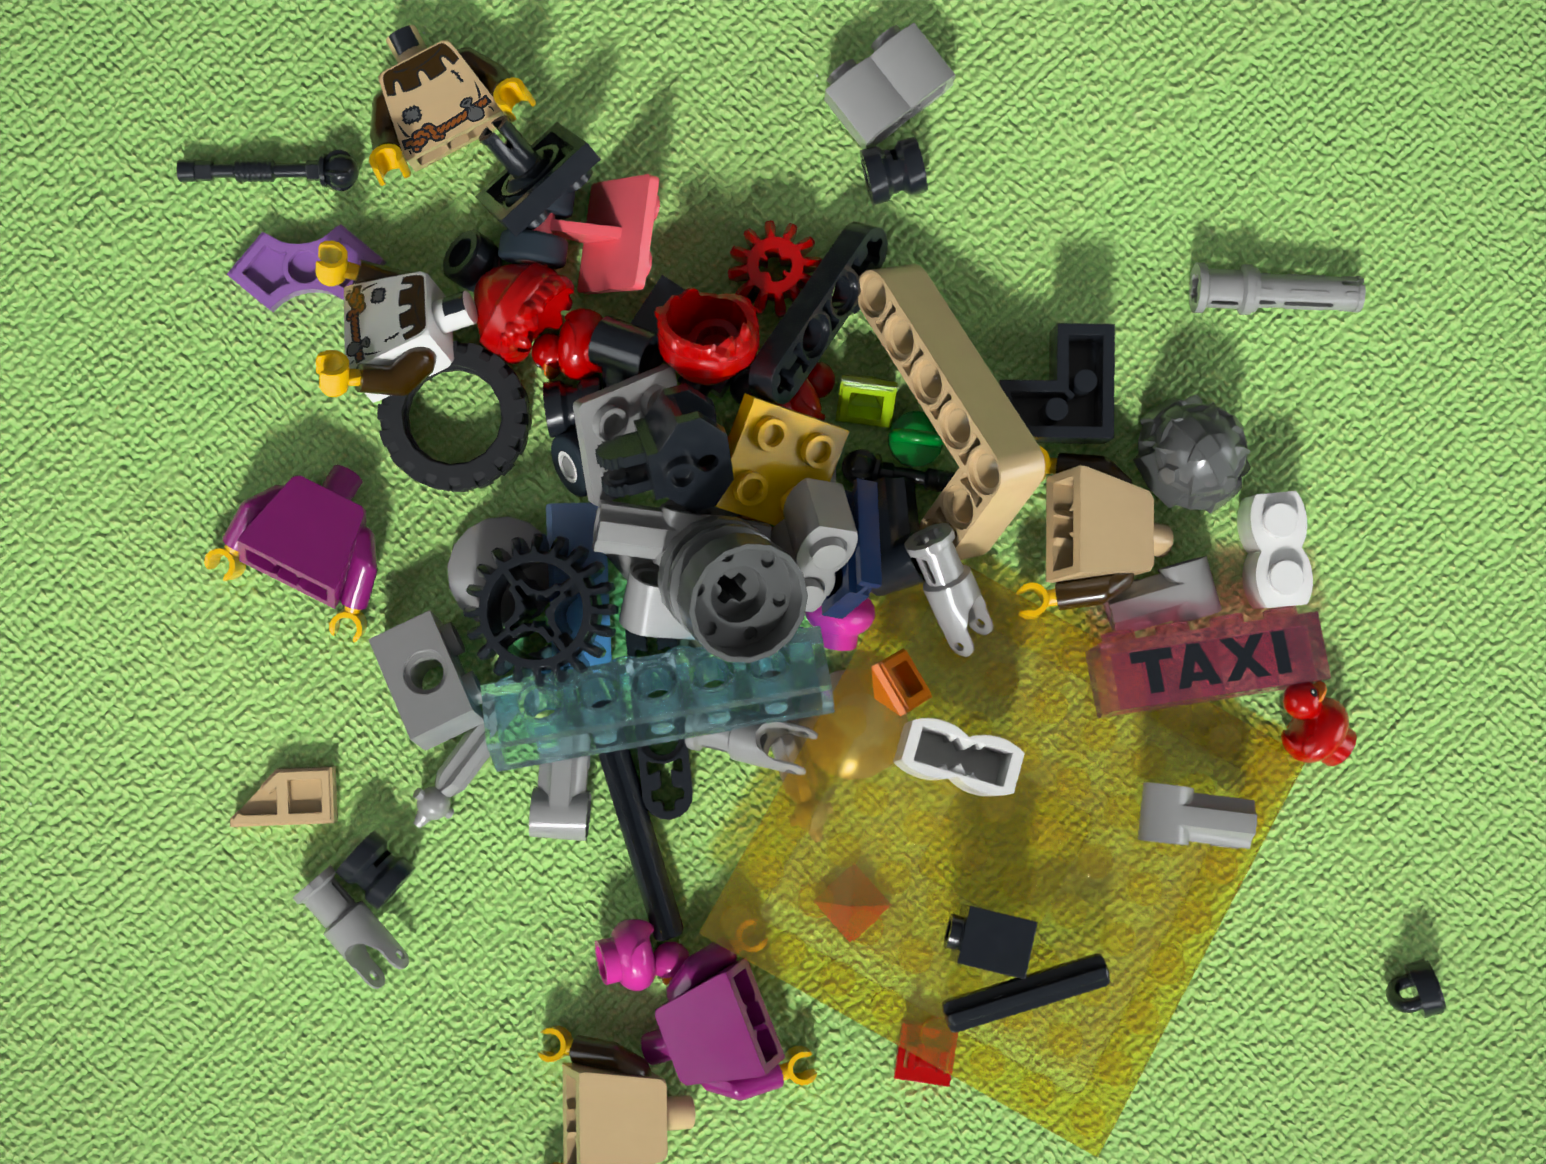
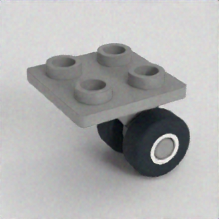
M662 364L582 397L573 403L576 428L557 435L551 445V455L555 470L563 485L572 494L578 497L588 496V501L596 506L599 505V500L612 501L616 499V497L611 498L610 495H606L605 491L603 492L601 477L604 476L603 472H607L608 469L600 468V465L597 464L595 449L598 448L597 445H600L602 441L612 440L616 436L635 432L633 421L645 418L663 389L677 385L674 368L667 364Z

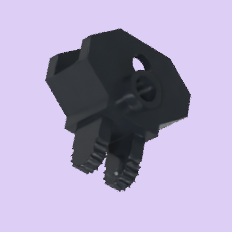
M686 383L663 389L645 418L633 421L635 432L616 436L612 440L608 439L597 445L598 448L595 449L597 464L600 465V468L608 469L607 472H603L604 476L601 477L603 492L605 491L606 495H610L611 498H624L625 495L631 496L652 490L655 500L667 497L694 513L715 507L734 480L727 433L724 427L716 421L713 401Z

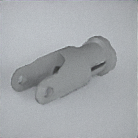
M934 524L914 533L907 539L904 545L910 557L917 560L925 578L923 584L924 593L949 646L956 654L967 657L974 651V644L967 630V625L969 624L976 633L987 635L993 630V622L971 568L963 565L953 544L955 534L950 524ZM978 619H981L985 625H982ZM957 643H961L964 648H961Z
M702 700L692 707L685 728V743L687 748L700 751L703 747L729 753L730 758L735 761L797 775L806 774V770L797 764L768 756L769 748L782 735L792 734L809 739L818 738V734L806 726L748 711H742L739 715L716 710L711 703Z
M330 865L297 893L293 900L297 904L304 903L326 928L323 935L370 987L379 989L385 984V976L379 966L369 956L365 945L379 950L387 961L397 969H404L408 966V954L363 901L355 902L334 878L336 871Z

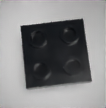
M503 115L491 123L505 138L506 142L503 143L496 133L492 132L488 127L480 134L479 141L487 146L506 169L475 197L491 215L517 237L524 229L534 230L541 225L551 212L547 208L565 192L573 193L580 189L592 176L593 170L591 168L601 159L586 141L558 122L530 145L511 123L510 118L507 115ZM513 179H533L513 193L507 192L509 181ZM524 194L511 207H506L505 200L507 197L510 198Z

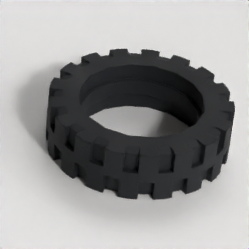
M453 341L454 361L451 365L427 377L408 395H390L382 399V404H378L377 419L381 422L382 431H379L383 445L387 447L391 455L390 458L409 477L437 490L468 492V490L481 489L493 484L494 480L498 479L501 475L505 476L515 466L513 463L517 460L519 454H523L528 442L526 438L528 430H531L532 422L531 414L529 413V398L516 373L499 356L486 350L484 347L473 343L467 344ZM463 371L479 376L491 386L500 403L502 420L497 438L485 453L469 462L449 464L433 459L419 448L411 433L409 412L415 394L426 381L440 373Z

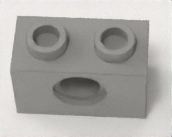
M429 610L368 639L409 738L419 747L426 751L486 722L479 706L487 701L484 690L473 671L465 673L458 655L465 652V647L452 622L444 624ZM443 667L441 682L432 689L423 690L422 681L425 674L433 668Z

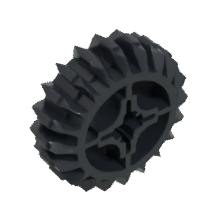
M534 534L531 541V550L523 538L515 537L511 540L513 558L503 548L496 547L491 551V554L498 568L494 569L486 564H479L476 568V572L486 580L484 586L470 584L466 589L469 595L480 597L479 607L469 606L464 608L463 613L465 617H479L480 626L467 631V636L470 640L486 638L487 643L479 649L477 656L481 660H487L498 654L499 657L494 664L493 672L498 676L505 675L514 666L513 683L516 685H525L533 672V680L536 687L547 688L551 681V671L560 685L568 684L571 682L569 664L578 673L587 674L591 667L584 653L587 652L596 658H603L605 656L606 650L595 641L596 636H615V628L610 625L601 624L602 615H615L619 612L618 605L602 604L601 596L610 594L615 590L614 583L601 582L595 584L594 579L603 573L605 566L602 562L596 561L583 568L582 566L588 558L589 549L584 546H578L568 556L569 539L566 537L557 536L550 550L549 541L545 534ZM548 563L563 570L570 578L562 584H555L551 588L544 590L535 580L528 579L523 570L536 564ZM510 583L509 591L515 600V610L511 618L504 623L505 628H503L500 612L501 601ZM580 593L583 603V618L580 629L573 640L571 637L573 631L568 625L566 613L568 607L578 598L577 594ZM533 596H536V601L554 599L550 602L551 606L545 611L546 617L549 620L547 622L549 626H547L546 621L528 623L533 619L532 615L538 610ZM538 632L548 643H554L560 653L546 659L536 658L522 652L513 643L520 638L528 637L530 634Z

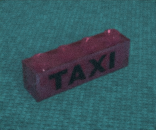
M1285 606L1265 610L1262 612L1264 619L1244 622L1242 613H1234L1209 619L1210 627L1190 630L1188 621H1180L1155 627L1156 635L1136 638L1134 629L1100 635L1102 643L1085 652L1097 719L1283 691L1289 685L1328 680L1331 678L1318 611L1298 614L1296 606Z

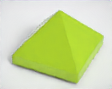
M842 375L835 421L891 428L898 382L873 376Z

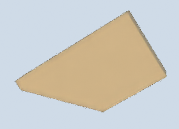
M336 766L276 769L247 803L230 818V827L338 822Z

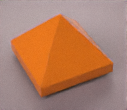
M904 648L871 667L874 698L900 717L932 698L931 691Z

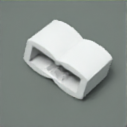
M1297 491L1256 494L1242 498L1237 513V529L1240 541L1248 553L1242 573L1243 588L1248 602L1253 609L1308 604L1313 588V574L1310 561L1302 549L1307 533V515L1301 497Z
M921 718L904 723L893 762L907 774L920 779H949L958 788L974 795L1001 796L1014 793L1025 753L1015 744L1003 738L992 735L968 737L960 728L949 722L934 718Z

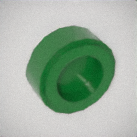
M912 411L900 416L892 424L888 435V447L893 457L902 465L911 468L924 467L932 463L941 453L944 445L929 418L922 411Z

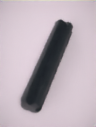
M1091 954L1026 974L1025 979L1013 978L945 999L942 1002L943 1015L950 1031L957 1033L1106 987L1110 983L1109 969L1101 954Z

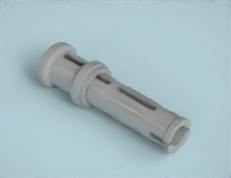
M1196 262L1190 275L1189 305L1193 313H1202L1205 308L1237 309L1239 315H1249L1251 312H1256L1258 308L1339 310L1359 313L1365 302L1366 287L1363 285L1364 278L1362 276L1335 277L1326 275L1260 273V270L1252 264H1243L1239 270L1212 269L1208 268L1204 262Z

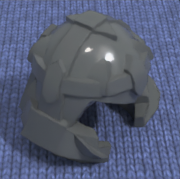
M1196 394L1188 397L1186 400L1176 397L1169 398L1151 409L1140 419L1142 429L1138 439V455L1133 461L1147 487L1168 508L1177 505L1190 510H1206L1211 514L1238 494L1242 488V477L1251 468L1247 460V456L1251 451L1247 448L1245 428L1235 415H1231L1223 408L1217 407L1214 402L1203 404L1202 399Z

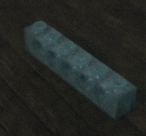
M799 626L792 640L774 655L752 663L727 662L707 652L702 646L695 648L678 646L668 650L666 653L644 657L621 656L609 663L587 666L580 673L575 671L572 666H565V677L561 682L556 680L553 673L544 674V684L536 686L533 676L521 678L518 682H514L513 676H508L496 683L480 685L486 745L497 772L727 732L757 724H772L771 722H783L835 712L832 684L820 626L809 628ZM767 671L781 672L777 676L771 678H764L760 676L761 674ZM719 680L724 682L718 687H704L705 684L711 681ZM658 690L668 691L666 694H664V695L661 696V697H657V698L647 697L649 694H651V693L654 692V691H658ZM601 700L611 701L604 707H591L594 703ZM555 710L547 717L535 718L542 711Z

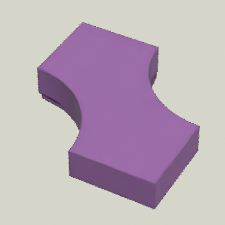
M340 224L323 238L303 244L281 242L262 232L227 275L270 311L275 312L278 307L291 298L307 293H326L344 300V287L352 285L353 280L346 278L339 285L326 286L316 276V261H321L318 257V247L321 242L336 241L345 246L348 253V262L358 264L359 260L362 259L384 266L387 262Z

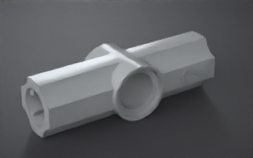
M599 500L594 522L592 548L595 552H602L604 554L652 559L653 563L660 566L661 557L674 536L690 523L713 515L707 509L693 513L678 503H663L661 508ZM739 518L756 527L771 541V526L769 523Z

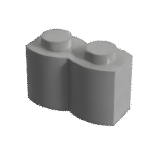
M912 23L903 30H900L897 25L892 26L872 43L871 48L874 50V53L858 64L853 59H850L835 69L827 78L830 86L825 90L824 101L862 149L878 145L907 120L924 110L953 86L955 73L915 23Z
M805 478L789 493L783 509L784 519L771 530V542L788 553L803 572L808 593L805 612H814L822 606L826 596H830L835 584L834 573L842 568L853 555L857 546L858 535L843 484Z

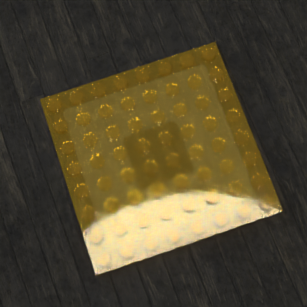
M971 568L992 619L993 630L987 635H980L968 624L967 630L973 641L974 651L970 656H960L951 649L943 630L937 622L924 593V583L886 595L875 615L873 624L867 629L812 728L818 734V738H807L793 762L806 770V774L787 773L699 934L1098 1158L1305 763L1295 760L1284 749L1281 742L1189 690L1179 689L1178 684L1162 676L1165 692L1151 694L1146 666L1141 663L1131 664L1129 656L1047 610L1038 618L1024 619L1018 615L1020 611L1037 610L1040 606ZM978 619L982 625H985L981 619ZM957 643L961 648H964L961 643ZM904 648L931 691L932 698L900 717L874 698L871 667ZM921 718H934L957 726L968 737L992 735L1015 744L1025 755L1014 793L1001 796H978L963 791L949 779L925 780L907 774L893 762L904 723ZM1143 783L1185 786L1194 788V793L1255 800L1257 826L1250 849L1210 846V844L1189 842V846L1137 840ZM961 904L1036 921L1038 924L1027 974L1097 953L1101 954L1106 961L1110 974V983L1103 988L957 1033L951 1032L943 1015L942 1002L945 999L1017 977L950 961L951 949L944 948V936L949 917L952 913L959 915Z

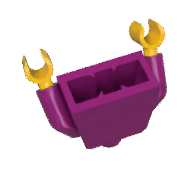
M334 465L322 485L301 475H295L285 485H274L243 500L222 537L225 543L224 547L213 549L205 555V567L207 569L216 568L220 563L221 557L224 555L229 561V570L224 575L223 581L239 578L244 573L246 565L334 609H336L339 601H341L345 605L344 609L331 619L329 631L332 636H335L338 633L341 618H349L354 621L357 627L356 634L353 637V642H356L364 635L367 629V620L361 610L368 607L378 571L375 535L366 526V510L352 501L362 484V479L349 468Z
M752 918L740 921L735 926L733 937L728 940L725 937H720L687 957L666 987L668 1001L655 1009V1019L659 1029L644 1033L641 1037L642 1053L650 1065L654 1066L672 1060L678 1078L684 1085L701 1084L706 1091L739 1101L782 1088L784 1081L788 1079L799 1085H808L817 1076L815 1069H808L802 1073L793 1072L794 1063L798 1059L809 1057L813 1053L807 1047L801 1045L789 1048L784 1054L747 957L737 960L736 954L742 950L745 952H756L761 950L767 943L768 937L763 938L754 946H748L742 941L741 932L743 928L757 921V919Z

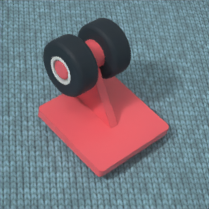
M644 174L593 183L586 223L560 220L571 217L573 213L575 192H565L547 208L551 211L549 216L534 230L524 229L517 237L508 229L504 230L500 236L498 255L502 260L512 264L532 265L534 263H541L552 269H560L566 264L568 242L565 239L583 243L577 286L579 293L590 295L642 290L652 266L650 245L653 223L658 216L660 208L658 196L659 177ZM513 179L508 183L507 192L513 193L530 183L533 179ZM524 194L510 198L507 197L505 200L506 207H511Z

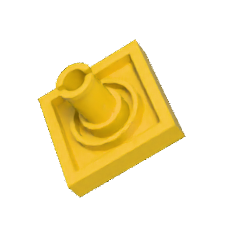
M745 393L728 437L734 480L715 507L776 526L784 519L783 509L789 493L800 481L805 478L831 481L849 431L838 425Z

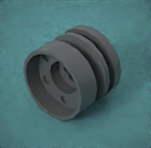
M713 515L690 523L673 537L661 557L657 582L662 603L707 652L727 662L752 663L774 655L792 640L804 619L808 593L803 572L788 553L771 542L756 527L737 517ZM724 574L727 576L721 584L717 583Z

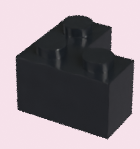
M1057 323L1050 331L1049 380L998 381L1037 443L1105 444L1114 438L1115 324Z

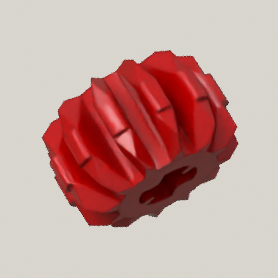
M770 220L765 222L766 238L763 240L751 228L744 231V238L751 250L740 246L732 247L730 251L731 257L744 265L729 269L728 279L735 282L747 281L738 288L735 294L750 298L756 293L758 295L754 302L756 314L761 315L765 311L768 300L775 301V314L780 318L786 313L784 299L790 298L792 303L800 293L798 288L803 289L811 277L806 273L814 272L821 263L822 258L815 256L804 257L813 249L815 241L809 236L795 245L793 243L797 233V226L795 224L789 223L785 228L783 237H776L775 223ZM779 257L781 266H790L791 271L790 273L785 270L783 271V280L771 281L770 274L768 272H760V267L768 268V259Z

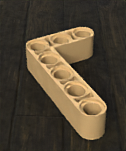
M917 264L865 271L859 278L861 294L858 296V305L959 466V469L921 520L919 529L923 530L934 524L948 523L955 534L953 544L960 560L984 555L991 549L1040 485L1045 474L1044 455L927 272Z

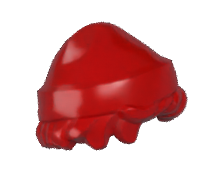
M534 263L532 265L508 264L489 270L480 277L473 293L478 313L477 325L480 333V342L494 354L500 355L502 360L507 363L516 364L523 361L530 353L532 342L545 328L559 329L563 323L561 311H569L573 305L570 294L574 293L572 281L564 275H558L554 269L541 263Z
M690 287L678 296L672 295L664 306L656 307L655 316L658 319L657 337L660 354L666 363L674 368L684 379L706 386L717 384L733 377L754 360L760 344V334L756 309L749 298L738 294L723 293L717 295L715 293L698 292L697 289Z

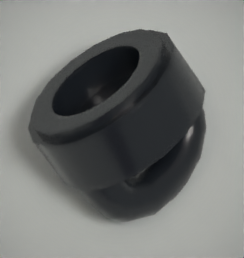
M474 229L463 232L451 243L446 251L443 260L445 277L474 293L476 283L483 274L495 267L502 266V259L498 255L499 248L492 240Z
M1421 959L1405 964L1406 974L1393 978L1386 988V998L1389 1004L1394 1009L1403 1013L1420 1011L1424 1018L1444 1013V1009H1446L1441 987L1428 960ZM1411 988L1414 997L1410 999L1403 998L1400 992Z

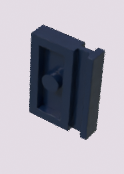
M859 478L853 481V491L844 490L857 530V546L848 562L834 573V588L830 596H826L822 603L823 616L843 619L869 597L872 588L878 589L882 586L877 482Z

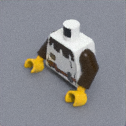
M324 241L319 244L318 257L321 261H316L315 273L318 280L326 286L339 285L346 278L353 280L352 285L344 287L345 354L337 350H326L320 352L316 357V373L319 375V388L325 395L338 397L346 393L349 386H355L357 392L365 393L373 403L390 395L405 396L411 393L427 377L451 365L454 361L453 331L478 322L476 305L467 291L446 297L427 273L389 268L362 259L359 260L358 264L348 262L347 250L341 243Z

